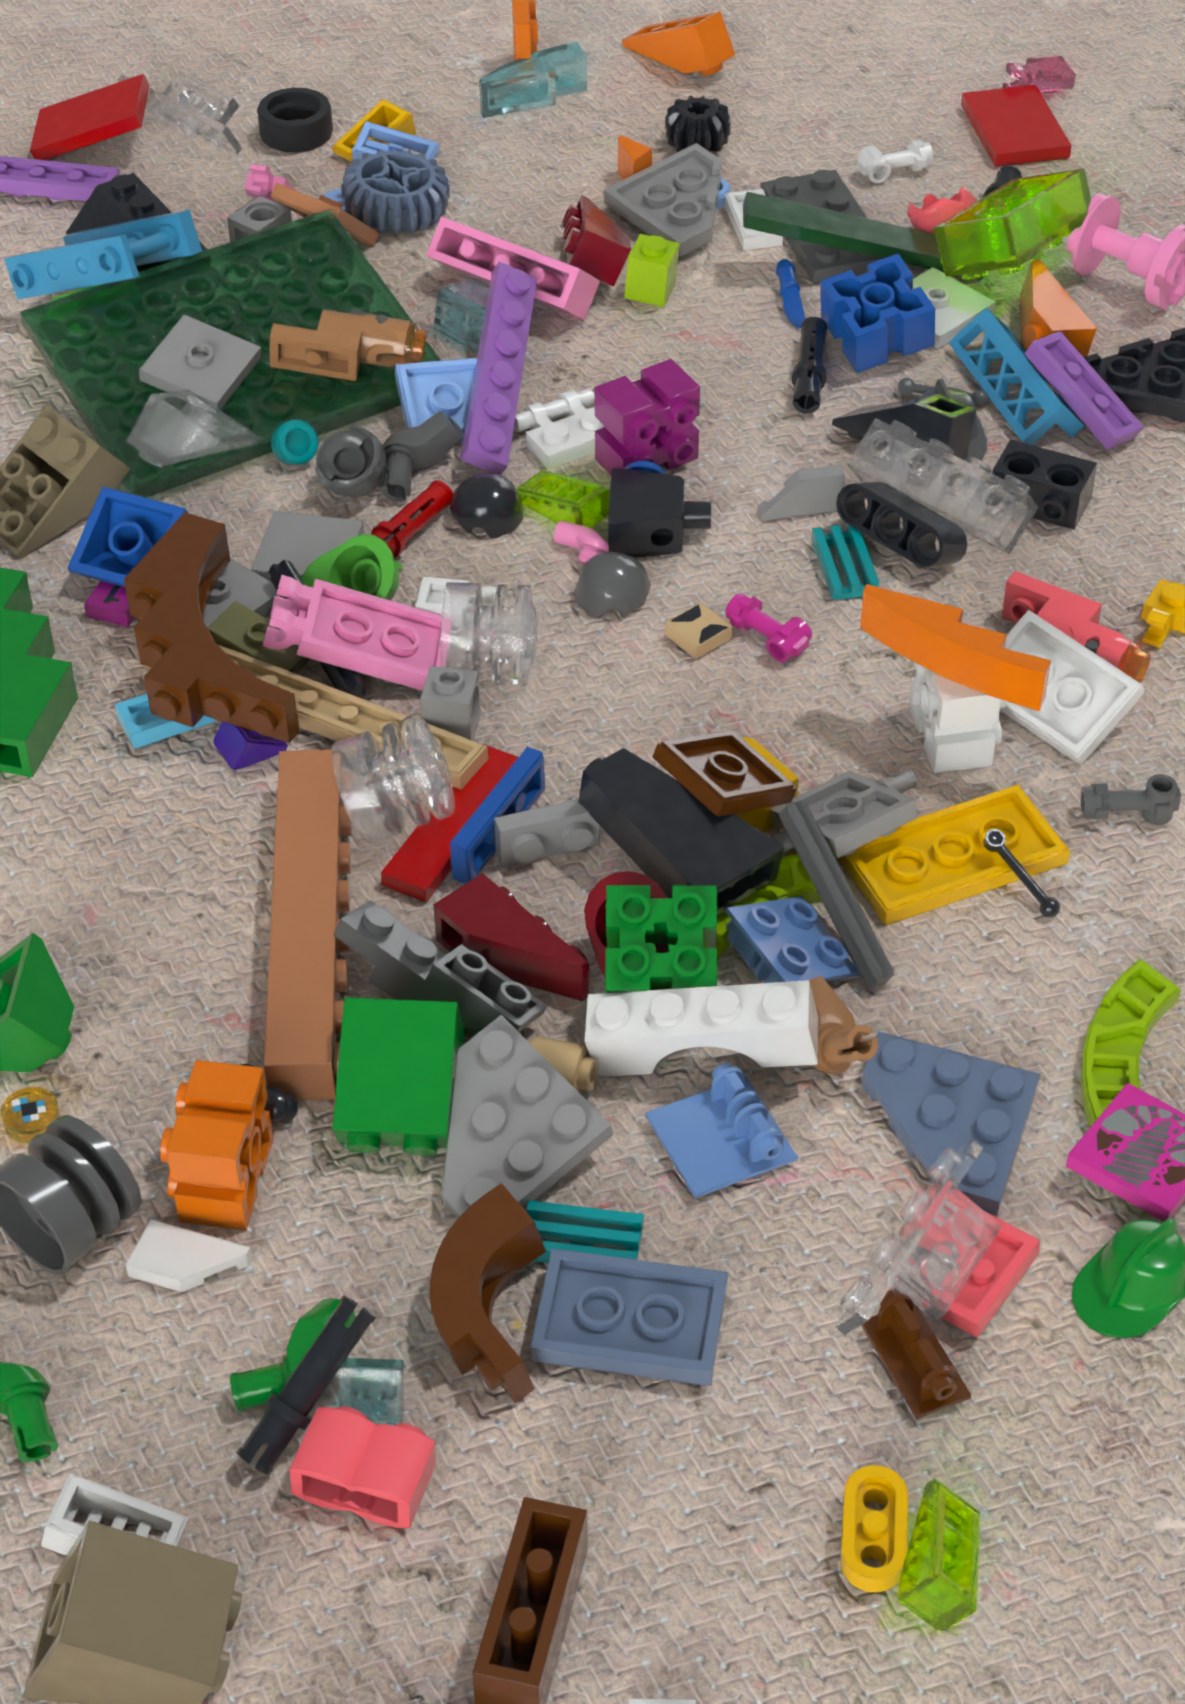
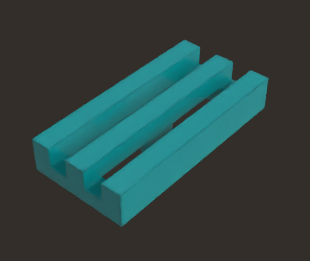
M839 525L830 526V533L824 534L821 527L812 528L811 541L832 600L863 597V590L866 584L879 587L877 574L859 530L848 525V531L842 532ZM846 544H849L851 547L853 556L855 558L864 585H861L859 577L857 575L855 566L853 564L852 558L850 556ZM828 546H835L849 587L842 586Z
M528 1201L527 1213L534 1220L541 1238L570 1241V1244L542 1241L546 1252L535 1259V1262L549 1263L552 1248L638 1260L644 1227V1214ZM593 1244L627 1248V1251L593 1247Z

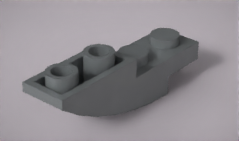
M371 900L342 917L335 930V937L375 965L369 983L396 1000L457 1002L462 1022L466 1029L481 1031L502 1015L520 1032L543 1015L547 1008V1005L533 996L525 986L512 981L487 963L486 959L480 954L470 951L462 944L448 954H445L432 941L419 936L398 921L390 911L376 905Z

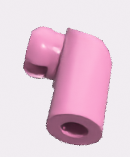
M562 520L558 522L554 532V542L580 549L578 557L583 565L596 554L609 552V544L595 530Z

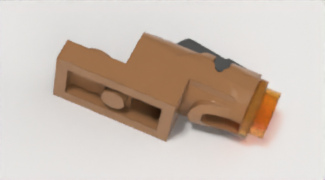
M323 309L317 330L273 323L270 333V367L356 381L361 363L394 367L396 364L423 362L427 330L417 329V324H412L409 320L396 319L384 315L377 316L357 309L349 313Z

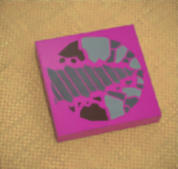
M1127 1083L1069 1152L1066 1167L1164 1222L1168 1218H1172L1185 1202V1114Z

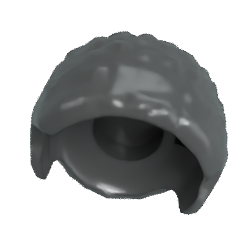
M353 424L349 431L337 432L323 441L317 453L315 471L321 484L327 490L343 497L358 498L359 496L369 494L381 483L387 468L386 454L379 439L372 432Z

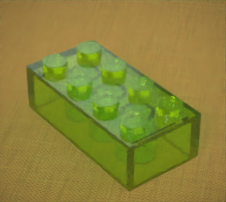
M1085 168L1013 179L934 227L945 277L962 275L963 280H972L982 277L988 273L987 271L998 270L999 275L1013 274L1023 270L1025 262L1043 257V250L1061 245L1063 243L1062 238L1070 236L1074 229H1080L1088 215L1091 196Z

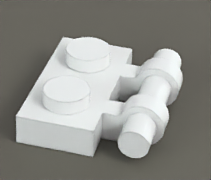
M590 388L579 392L569 390L560 393L557 400L543 405L540 402H535L525 406L523 412L516 414L514 430L520 432L531 429L526 432V447L550 470L595 453V430L603 428L604 425L595 417V407L586 409L594 405V393ZM562 416L566 417L555 422L551 421Z

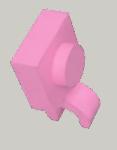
M250 165V170L253 173H247L244 188L246 193L254 199L262 196L276 202L271 197L276 183L296 190L286 178L273 176L269 166Z

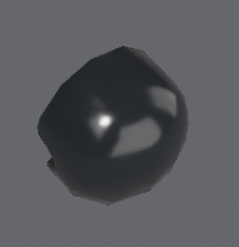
M478 473L468 477L454 490L450 503L451 515L467 533H471L472 528L479 527L489 537L497 538L513 531L523 520L524 508L518 490L509 479L499 474Z

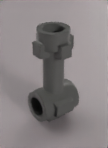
M1164 774L1151 776L1147 780L1145 790L1108 791L1107 783L1091 784V786H1082L1080 796L1083 817L1108 819L1109 811L1142 810L1143 818L1149 823L1156 825L1166 824L1171 821L1173 812L1179 810L1181 799L1177 782L1172 777Z

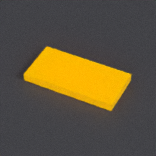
M1019 784L917 817L898 827L897 831L893 834L878 837L859 847L855 853L839 857L838 859L886 926L1020 880L997 852H991L984 847L983 839L991 829H998L1004 833L1006 838L1004 845L1030 876L1068 864L1070 850Z

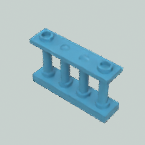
M189 209L75 232L63 237L65 246L4 258L17 300L134 279L139 277L136 266L192 256L202 252V248Z

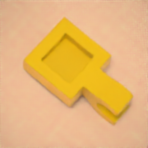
M1163 579L1159 580L1143 605L1141 619L1146 620V623L1150 624L1142 639L1143 643L1161 648L1171 630L1185 634V585Z

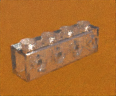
M875 418L847 463L857 478L863 483L882 482L888 484L956 523L965 533L1010 555L1038 509V506L1028 493L1030 487L1012 475H1006L1002 479L991 474L992 469L974 457L968 456L966 461L954 456V451L937 439L930 438L927 443L916 438V432L899 421L893 420L891 425Z

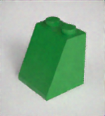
M344 997L332 1130L338 1142L346 1144V1149L359 1153H376L380 1151L381 1145L403 1146V1152L407 1154L431 1156L437 1154V1148H447L458 1049L465 1044L466 1036L457 1002Z

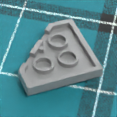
M695 143L604 189V204L649 236L656 235L663 237L665 240L680 243L679 257L712 241L722 176V160Z
M502 1015L458 1049L442 1190L445 1206L457 1219L473 1203L501 1183L525 1209L528 1206L529 1200L535 1201L613 1136L611 1125Z

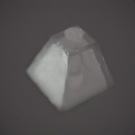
M190 390L151 394L126 442L140 450L138 455L144 461L156 467H163L255 446L261 437Z

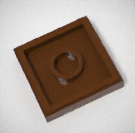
M733 730L658 742L652 756L717 817L790 803L797 790V787Z

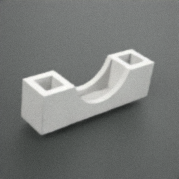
M809 980L588 994L584 1042L590 1057L598 1059V1077L652 1074L657 1063L665 1056L693 1047H718L733 1050L753 1059L762 1068L817 1065L819 1017Z

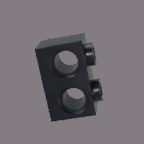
M1010 439L992 470L988 506L1075 530L1092 499L1097 462Z

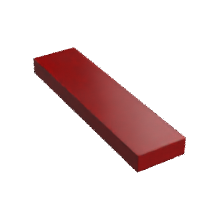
M485 745L488 749V760L462 789L451 785L448 786L381 871V885L427 903L452 870L450 842L518 759V756Z

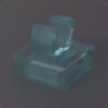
M346 1358L339 1369V1407L354 1408L362 1412L368 1420L375 1424L396 1425L402 1423L404 1416V1360Z

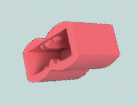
M317 1407L289 1469L291 1493L314 1505L332 1510L352 1511L369 1521L394 1528H410L436 1466L435 1441L427 1437L421 1429L410 1424H375L368 1420L362 1412L351 1407Z

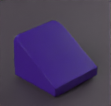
M221 722L214 737V745L230 768L234 770L242 769L279 755V751H286L288 747L285 741L263 736L257 732L226 722Z

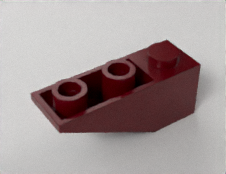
M581 195L576 206L573 204L569 205L562 220L561 227L565 228L562 239L566 240L563 251L567 252L569 265L580 268L601 282L614 287L631 251L630 238L590 199Z
M485 874L478 875L433 904L436 941L449 952L462 944L470 951L483 956L487 963L514 982L579 1001H584L588 998L589 963L583 952L574 945L569 946L551 930L548 923L538 915L533 916L517 902L514 895L506 887H499Z

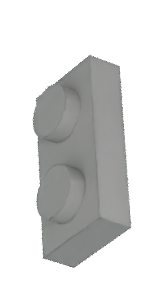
M579 799L494 818L496 856L501 868L571 851H580L588 847L600 845V825L578 803Z

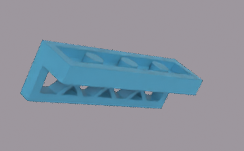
M987 307L948 342L1023 443L1033 445L1055 424L1071 438L1085 426L1076 413L1066 405L1064 399L1047 379L1037 371L1034 364L1024 354L1026 349L1009 327ZM983 331L985 336L981 350L967 351L965 347ZM1003 358L1000 374L987 376L990 360ZM1022 383L1019 399L1005 400L1009 384ZM1042 408L1045 413L1026 429L1024 423L1028 409Z

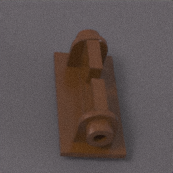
M891 1289L882 1294L878 1300L881 1306L878 1314L861 1320L860 1325L915 1418L919 1419L971 1399V1393L911 1297L907 1294H901L898 1289Z

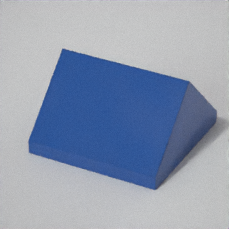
M102 486L67 569L70 573L125 587L124 578L184 512L188 513V511L183 507Z

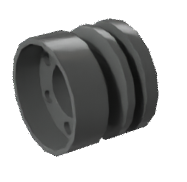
M70 1115L56 1118L47 1126L45 1133L38 1134L32 1138L27 1149L29 1156L23 1153L15 1154L0 1165V1227L25 1256L41 1268L54 1274L67 1273L94 1249L97 1242L96 1233L100 1235L111 1234L118 1228L120 1220L131 1217L139 1209L142 1202L139 1186L130 1168L116 1149L98 1131L84 1121Z

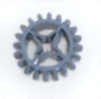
M394 148L389 152L378 149L376 154L363 153L362 159H353L351 166L345 168L343 184H341V198H343L346 213L372 229L378 228L381 234L386 231H394L397 235L399 231H408L414 234L416 228L427 230L429 224L439 223L440 216L446 214L448 198H450V185L448 184V177L445 176V168L438 166L435 159H426L424 153L415 155L411 154L410 149L405 152L396 151Z

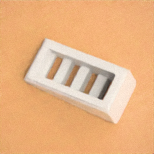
M70 1473L45 1525L41 1547L67 1555L88 1521L100 1523L102 1517L112 1519L111 1527L124 1530L126 1523L137 1525L138 1528L135 1534L146 1538L151 1529L163 1531L160 1542L178 1546L189 1518ZM77 1512L89 1514L84 1526L73 1522Z

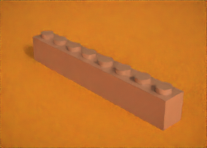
M340 749L279 751L264 1071L267 1086L279 1087L284 1092H290L296 1096L297 1100L335 1099L340 1043H337L338 1033H341L344 1000L338 999L339 992H348L349 990L347 959H340V951H349L350 947L334 936L341 919V912H350L349 880H342V874H351L350 842H343V836H352L351 805H343L344 800H353V778L351 769L342 770Z

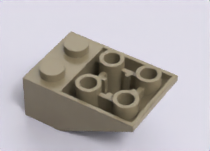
M46 405L0 466V543L22 559L91 514L102 486L115 490L131 468Z

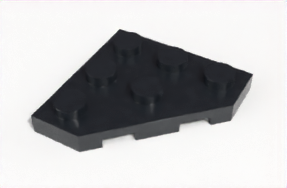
M1185 328L1171 331L1170 339L1157 343L1147 338L1120 346L1118 354L1102 359L1097 353L1083 357L1130 411L1137 413L1145 412L1168 417L1174 421L1185 422Z

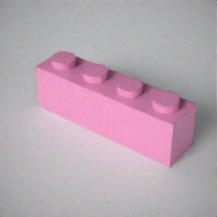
M444 217L440 218L426 253L427 257L447 268L489 284L492 271L499 261L537 278L535 302L585 320L600 280L580 268Z

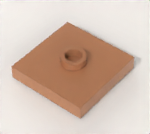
M276 183L271 193L272 199L311 223L369 247L371 245L375 246L380 233L343 211V205L322 195H320L318 200L279 183Z

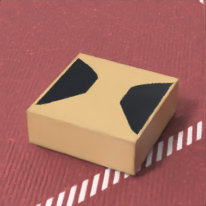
M700 602L665 622V636L695 659H698L732 639L733 626Z

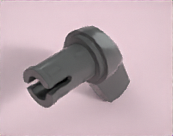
M440 411L421 425L395 432L385 440L382 446L386 454L387 468L383 479L382 493L386 498L393 501H403L406 499V496L409 497L411 495L412 473L438 464L464 435L463 431L448 414Z

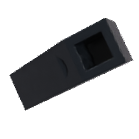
M941 394L856 409L834 418L832 425L848 431V436L861 441L871 440L883 445L884 449L891 454L909 455L921 460V464L929 469L944 470L967 458L977 408Z

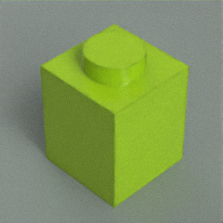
M639 234L628 256L624 298L664 308L676 282L680 243L665 240L663 237L656 235Z

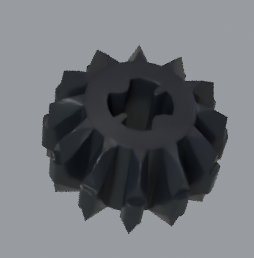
M690 95L687 100H675L674 105L667 109L665 117L668 144L676 147L677 152L695 143L708 151H721L722 145L728 143L731 131L728 107L720 104L719 99H706L705 95L700 98H694Z

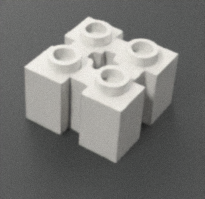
M913 662L916 669V677H912L909 708L918 732H923L924 748L933 773L992 766L995 745H1000L1002 740L999 712L1000 709L1006 707L1007 701L954 682Z

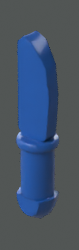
M782 259L778 262L775 269L781 286L780 294L783 299L784 312L791 324L797 328H802L801 324L806 318L799 293L800 286L795 277V266L788 259Z

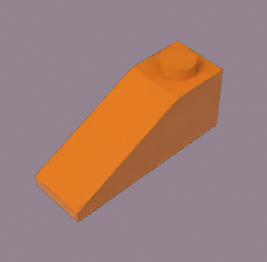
M720 11L647 25L622 39L625 48L684 74L701 71L702 76L714 74L723 69L722 63L735 56Z
M1032 259L1020 294L1021 344L1027 350L1033 341L1061 331L1083 357L1088 356L1097 328L1041 260Z

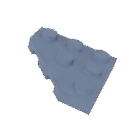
M878 1031L876 1035L878 1049L873 1058L866 1062L862 1076V1087L871 1100H878L890 1118L889 1126L912 1158L917 1157L930 1175V1185L934 1191L940 1188L989 1214L998 1216L1038 1089L1040 1074Z

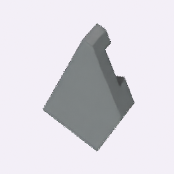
M842 465L796 471L784 482L785 488L768 502L764 500L758 505L757 512L760 520L768 521L836 512L838 494L845 487V473Z

